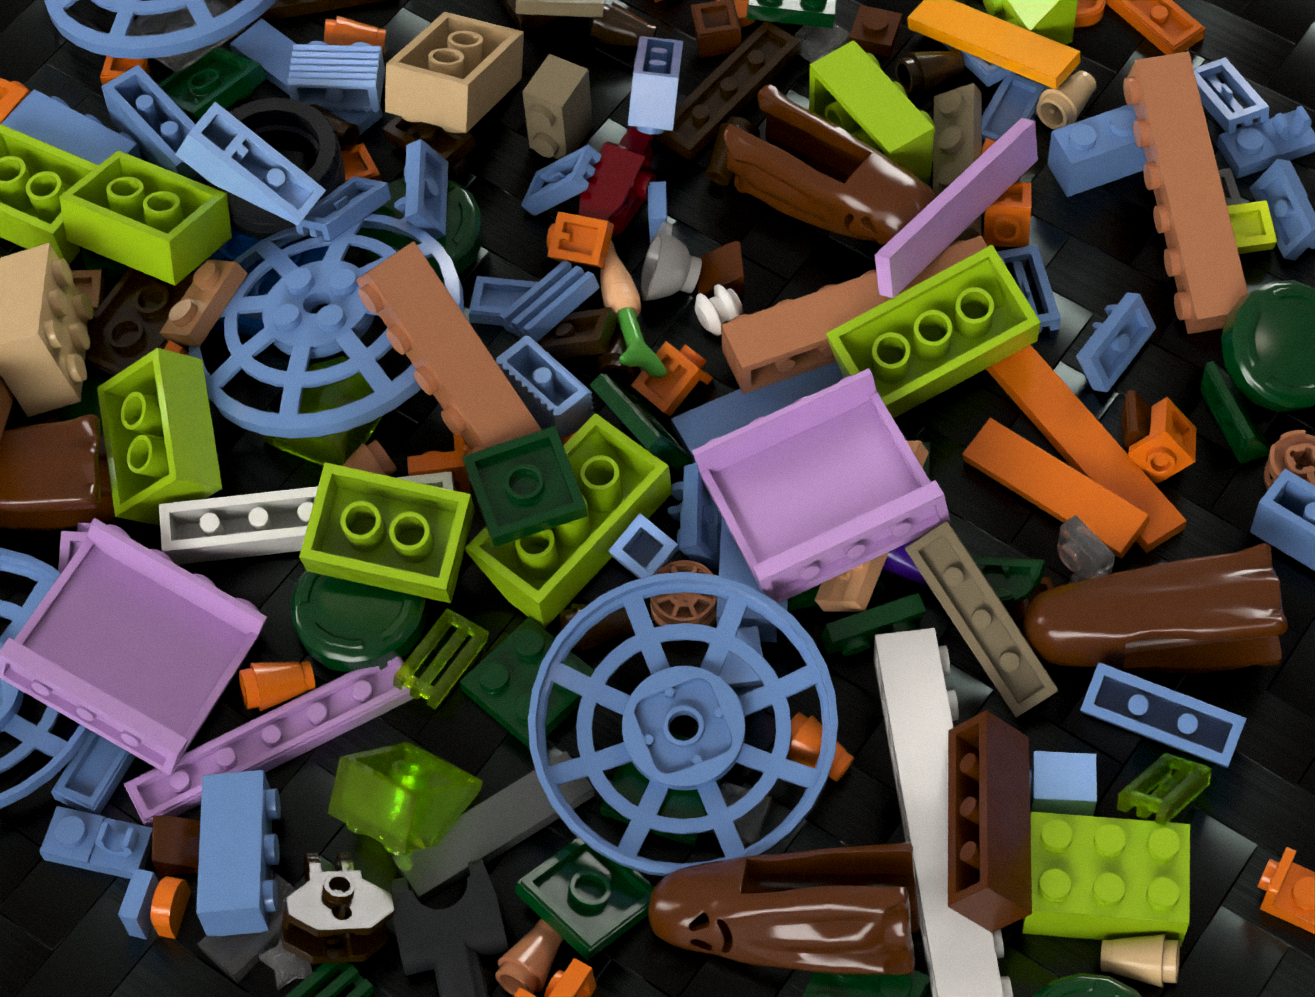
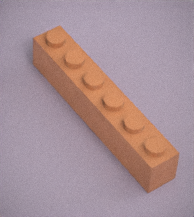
M1187 51L1135 60L1128 77L1124 78L1123 90L1126 103L1134 106L1137 118L1133 124L1136 145L1138 148H1144L1147 160L1143 167L1145 184L1148 190H1154L1157 206L1154 207L1155 227L1158 233H1164L1168 248L1164 250L1165 269L1169 277L1174 276L1178 290L1174 295L1176 315L1179 320H1185L1188 334L1224 328L1228 313L1242 296L1248 294L1190 53Z
M982 236L951 243L900 293L988 247ZM870 270L860 277L838 285H826L812 294L794 300L786 299L778 302L771 308L750 315L742 314L733 318L730 322L721 324L722 352L742 393L746 394L837 362L826 338V333L891 298L879 295L876 270Z
M414 241L356 279L361 288L358 290L361 301L371 313L379 314L388 327L386 335L389 342L399 354L407 355L416 369L414 377L418 385L426 394H433L443 408L441 416L444 423L452 433L462 436L471 449L468 454L542 430Z

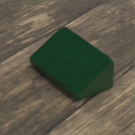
M1214 361L1206 363L1200 392L1238 462L1240 461L1241 464L1268 456L1271 448L1232 378Z

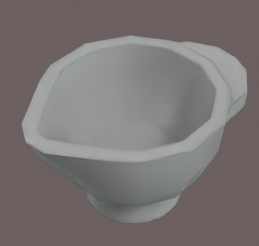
M666 221L660 225L658 232L651 241L644 260L639 284L642 301L657 300L671 296L679 290L692 293L700 276L701 258L689 254L687 246L672 235V224Z

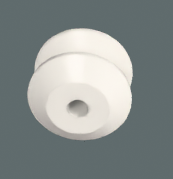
M720 284L714 286V297L708 299L701 293L696 296L695 312L698 320L707 331L716 336L721 335L722 323L730 322L733 318L743 313L741 301L734 290L731 288L726 290Z

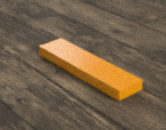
M923 0L907 17L908 29L1056 90L1080 64L1079 50L955 0Z

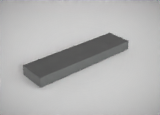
M565 751L551 759L550 764L552 766L572 758ZM536 770L393 856V862L402 877H407L410 889L422 904L470 874L468 862L482 859L485 865L560 817L552 808L538 780ZM586 778L559 785L561 792L572 809L595 796L594 789Z

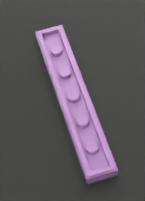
M1025 118L1018 120L875 254L879 295L894 299L1038 160L1036 124L1034 120Z
M397 656L388 661V666L380 670L379 666L351 671L185 753L171 775L158 768H154L124 783L144 826L153 828V816L166 815L177 817L201 805L202 775L255 770L267 772L420 696L418 687L403 660Z

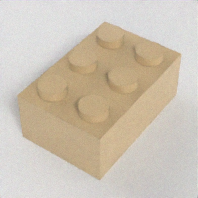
M443 12L386 63L385 112L402 116L408 122H425L440 126L443 130L450 133H467L522 79L524 31Z
M50 243L0 258V375L28 417L81 402L82 383L87 378L85 356L86 350L90 348L87 322L93 318L92 304L84 292L80 293L73 282L72 272L67 261L63 258H58Z

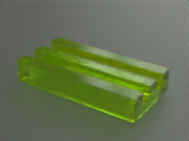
M447 608L394 675L393 686L400 690L404 686L409 688L410 696L417 700L422 696L427 699L428 706L436 709L486 644L489 631ZM451 625L457 627L456 632L421 677H415L413 674ZM471 635L470 641L434 687L431 686V682L465 638Z
M1164 753L1118 793L1117 810L1127 813L1133 806H1136V816L1146 819L1154 812L1156 813L1155 822L1166 825L1210 785L1212 768ZM1172 769L1178 770L1173 775H1170L1172 773ZM1159 784V787L1151 795H1147Z

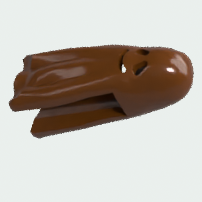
M771 84L765 85L757 94L759 108L766 115V141L733 124H729L726 127L722 137L728 147L726 156L727 168L735 173L734 186L738 192L749 193L785 215L837 234L860 240H871L885 246L936 198L931 187L921 181L913 172L826 118L789 100Z
M87 414L63 422L30 425L3 431L0 441V529L53 531L77 527L78 523H91L94 518L103 523H113L117 520L114 513L104 436H100V421L96 415Z
M1267 543L1234 553L1183 559L1099 576L1072 584L1060 585L1038 595L1025 610L1022 621V634L1037 657L1050 664L1097 667L1098 662L1123 672H1158L1185 675L1212 674L1251 665H1278L1282 659L1278 635H1283L1288 628L1282 607L1280 581L1272 566L1271 546Z
M911 842L824 848L781 854L737 857L681 868L666 875L652 890L648 908L650 925L653 932L659 938L673 946L685 950L718 955L754 966L827 974L911 975L915 970L914 946L911 932L916 933L920 927L917 904V878L913 865V846Z

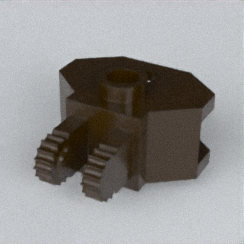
M338 852L334 865L335 871L322 872V864L318 853H306L304 857L305 884L286 898L280 930L283 949L311 964L362 962L387 944L388 932L386 922L393 917L394 913L391 893L362 879L361 870H354L350 852ZM341 941H343V943L345 944L342 948L339 949L332 948L328 945L337 944Z

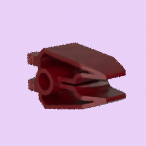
M636 126L630 127L627 130V134H624L619 144L610 141L603 144L599 152L602 155L599 162L592 165L596 170L592 177L586 179L589 182V186L586 191L580 193L579 215L613 223L614 228L611 238L625 231L643 202L648 200V185H650V182H656V175L651 173L650 163H653L652 159H654L653 148H650L653 134L642 133L637 130Z

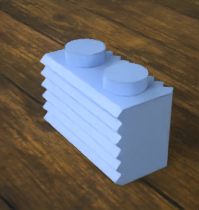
M312 41L308 44H293L289 78H287L290 99L299 100L309 105L318 104L330 111L337 109L341 112L345 109L350 112L354 109L357 112L372 110L376 113L380 110L385 74L382 47L372 46L365 42H356L352 45H328L322 41Z
M524 336L496 358V363L541 429L556 426L560 439H563L577 432L594 414L592 411L594 409L592 406L593 402L591 401L593 398L591 396L592 392L530 336Z

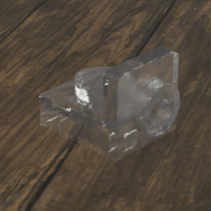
M1077 515L1063 523L1060 527L1057 549L1063 563L1071 571L1075 572L1070 578V584L1112 574L1115 554Z

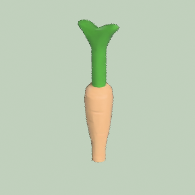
M611 240L604 269L600 268V283L604 307L612 308L620 324L627 347L618 360L621 364L629 367L639 366L652 377L663 378L667 374V369L658 356L644 342L637 320L641 312L640 295L631 275L619 259L614 243Z

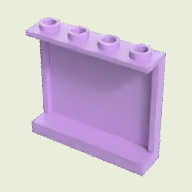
M869 368L853 376H847L838 383L815 394L802 397L793 404L770 415L759 417L748 425L727 435L711 439L705 445L692 450L701 478L761 593L769 596L778 604L909 543L946 520L951 523L944 493L936 480L930 482L879 396Z
M94 518L90 523L87 538L14 640L9 637L0 649V679L166 774L171 775L259 639L267 616L260 613L251 602L242 598H234L216 588L209 578L201 574H192L174 564L171 558L162 551L148 549L134 541L120 527L112 524L106 525Z

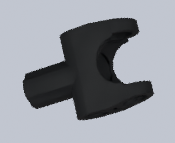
M482 859L468 862L470 876L467 877L466 891L455 905L446 909H432L422 905L416 899L413 891L410 890L407 877L392 880L393 922L405 975L408 976L434 969L440 997H489L481 958L509 951L497 896Z

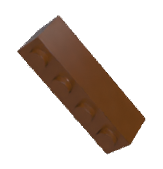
M986 710L948 730V907L993 933L1032 914L1029 737Z

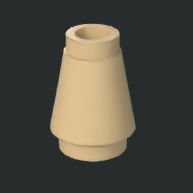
M1078 71L1066 78L1057 90L1050 87L1043 91L1036 108L1040 120L1047 127L1055 130L1075 123L1092 93L1096 90V81L1093 76L1086 71Z
M1166 934L1114 940L1103 939L1101 947V972H1112L1114 975L1162 988L1164 983L1177 984L1180 962L1179 940H1169Z

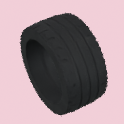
M275 97L251 101L229 112L275 150L302 152L315 159L314 166L306 174L326 189L318 201L345 183V168L338 138L331 123L316 108L299 100ZM208 181L210 187L227 193L231 227L233 226L241 234H246L248 237H255L256 239H265L281 230L295 227V224Z

